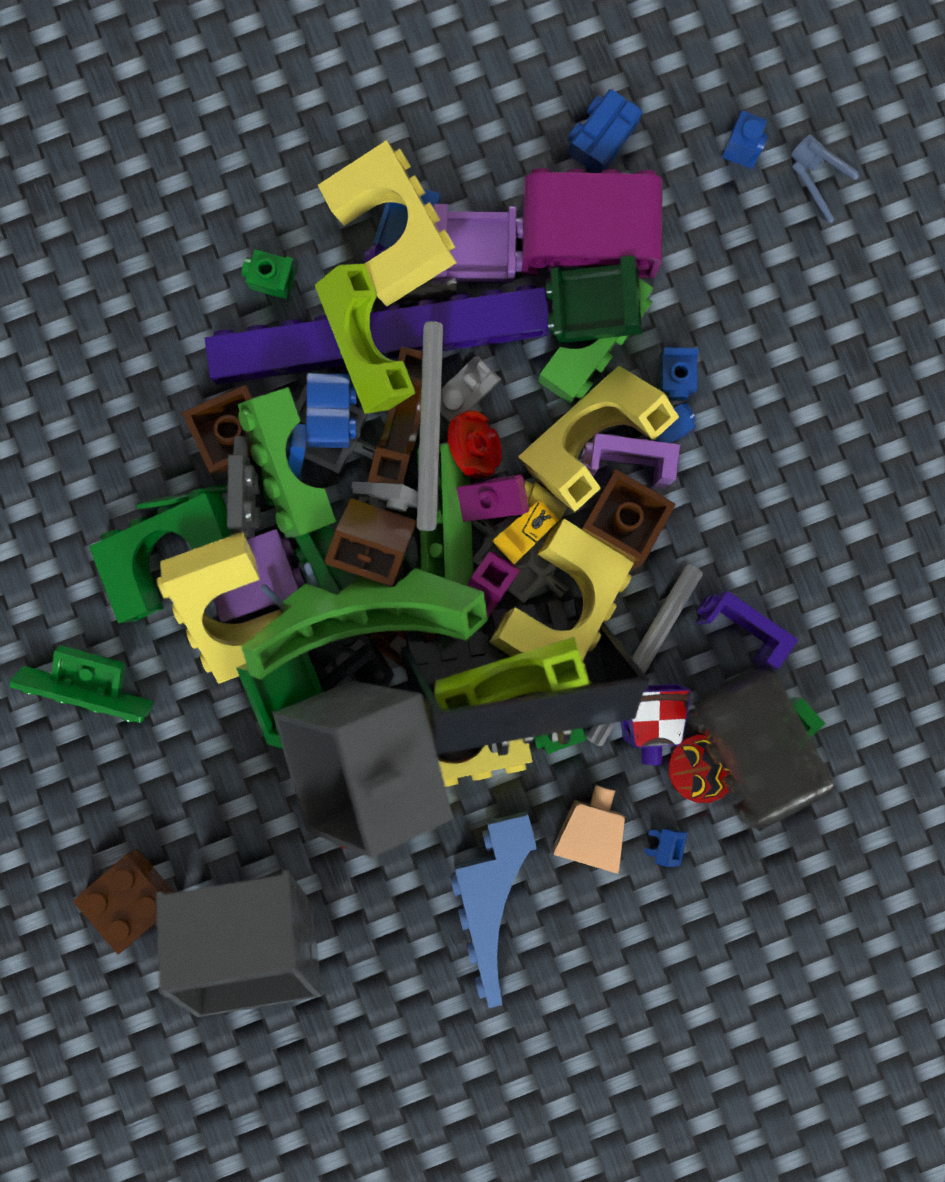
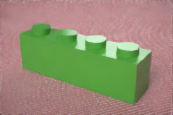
M443 444L439 445L437 525L433 531L420 530L421 570L467 586L473 576L471 521L463 522L456 487L470 484V477L457 466L451 455L449 445ZM418 449V475H419V449Z

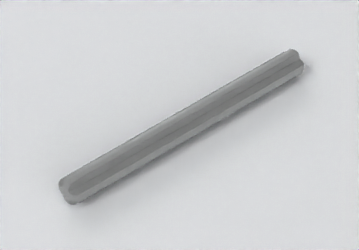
M433 321L426 322L423 329L417 528L422 531H433L437 525L443 325L440 322Z
M693 565L685 566L632 656V659L644 674L703 575V572ZM616 722L591 726L586 738L595 745L602 746Z

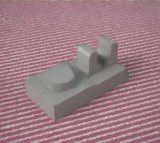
M477 355L441 389L440 414L450 423L451 419L457 414L471 410L501 381V378Z
M354 481L352 483V493L359 496L358 501L384 510L387 507L398 512H407V508H417L418 492L403 484Z

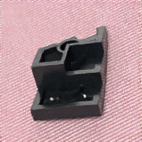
M367 634L335 640L307 651L323 692L351 681L389 688L394 677L393 670Z

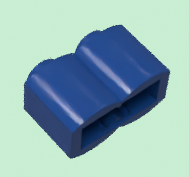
M307 373L306 442L308 447L349 448L350 439H356V418H350V405H357V393L354 385L350 384L349 374Z

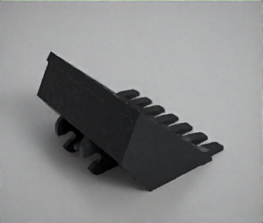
M583 597L574 599L577 620L567 621L562 601L547 602L546 606L550 624H545V626L557 631L571 630L581 617ZM533 604L523 605L518 608L538 621ZM504 608L493 610L491 613L494 632L507 612ZM603 622L598 630L601 637L592 651H587L582 661L585 663L584 669L589 684L550 693H527L508 700L442 711L435 696L436 680L512 656L490 644L489 641L494 633L483 634L481 627L467 640L454 639V637L435 633L436 641L424 643L422 631H404L407 646L400 647L402 661L406 668L409 691L422 695L437 754L488 745L491 753L497 752L498 756L507 755L509 752V741L522 739L524 744L533 743V737L548 735L552 742L558 741L559 745L568 744L571 730L635 719L644 690H648L649 685L647 676Z

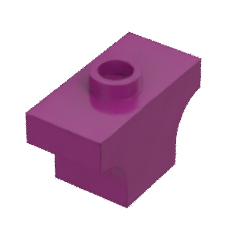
M521 474L492 478L456 487L463 522L521 515L529 512L524 479Z
M493 551L487 554L467 584L469 587L483 591L487 619L520 572V569Z

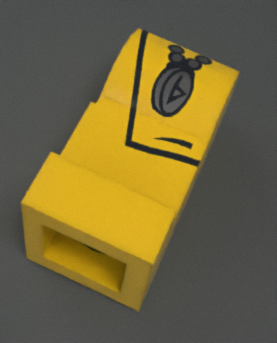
M539 500L529 509V512L517 518L492 542L515 565L559 519L542 500Z

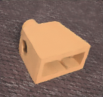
M595 785L590 803L579 800L573 802L552 846L554 855L618 874L625 816L622 813L610 810L615 790Z

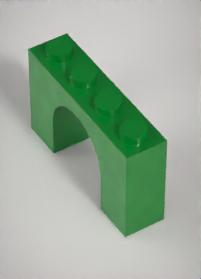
M206 489L190 493L186 496V502L180 505L175 503L162 506L157 509L158 515L151 518L144 516L134 519L128 523L130 528L121 532L119 529L100 535L101 541L89 546L118 624L134 622L164 609L150 572L152 549L163 535L171 531L177 533L188 542L192 550L231 536L232 531L227 527L228 510L221 493H207Z

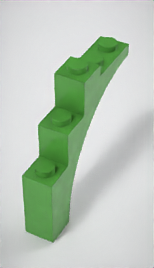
M416 568L394 587L360 576L339 594H334L305 583L282 601L284 613L241 647L249 674L255 678L262 679L281 664L308 650L359 634L382 631H423L467 640L488 621L484 593L475 588Z

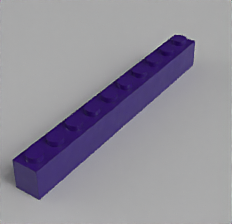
M523 285L517 287L515 292L502 293V290H489L484 292L481 297L469 298L468 295H455L450 297L449 301L435 303V300H422L416 302L415 306L402 308L401 305H389L383 307L380 312L370 313L372 339L377 349L388 359H397L401 346L423 351L424 324L432 321L440 322L443 325L442 352L549 336L550 333L545 287L536 288L535 285ZM326 315L317 316L314 318L315 321L301 323L300 320L283 321L281 326L268 328L267 325H253L244 332L234 333L233 330H219L213 333L214 336L204 337L209 375L216 385L343 367L346 364Z

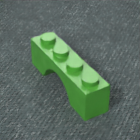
M639 278L642 318L653 303V301L648 299L653 287ZM628 336L598 339L592 345L581 349L559 347L540 373L538 382L570 405L576 397L581 400L594 384L589 381L594 372L598 370L602 373L612 360L613 355L609 353L616 343L622 346Z
M287 387L238 404L240 424L248 432L252 443V457L261 468L264 476V490L273 501L277 512L275 515L276 523L285 534V537L301 536L336 522L325 489L310 487L302 483L292 473L286 458L287 439L293 428L300 422L289 388Z

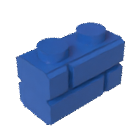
M609 89L603 98L598 95L587 111L590 117L585 124L582 125L578 122L568 137V141L571 142L568 154L581 165H585L593 173H601L608 168L638 126L643 113L642 110L629 100L626 101L623 96L613 89Z

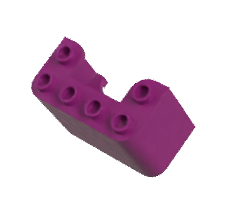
M547 168L533 169L531 174L525 176L523 185L521 276H538V269L544 268L546 265H549V271L554 266L601 267L621 264L620 257L634 255L638 264L639 278H655L662 264L663 179L652 170H640L635 174H621V171L616 169L603 170L601 173H587L583 169H570L566 173L552 172Z

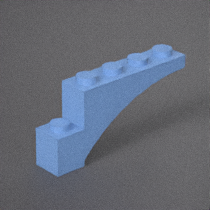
M527 811L488 820L489 830L482 831L487 852L494 850V855L455 864L456 874L450 875L454 895H461L464 908L458 909L463 930L470 929L472 942L467 943L471 964L478 963L481 975L475 978L480 999H487L488 1008L502 1005L497 968V948L504 905L523 861L530 851L537 849Z

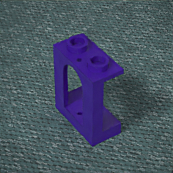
M729 591L718 594L714 593L711 597L709 595L706 596L696 611L700 614L696 620V623L699 625L712 623L720 612L761 640L763 645L752 659V662L762 669H779L799 640Z

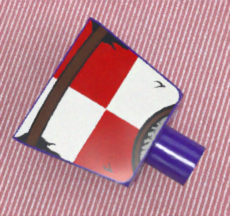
M679 684L648 685V690H644L636 718L620 721L624 741L634 747H641L642 764L661 765L662 746H676L682 743L691 689Z

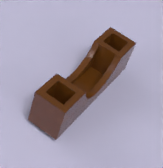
M401 346L398 361L404 362L415 394L388 410L383 433L375 450L368 482L403 484L405 486L407 484L420 432L423 351Z

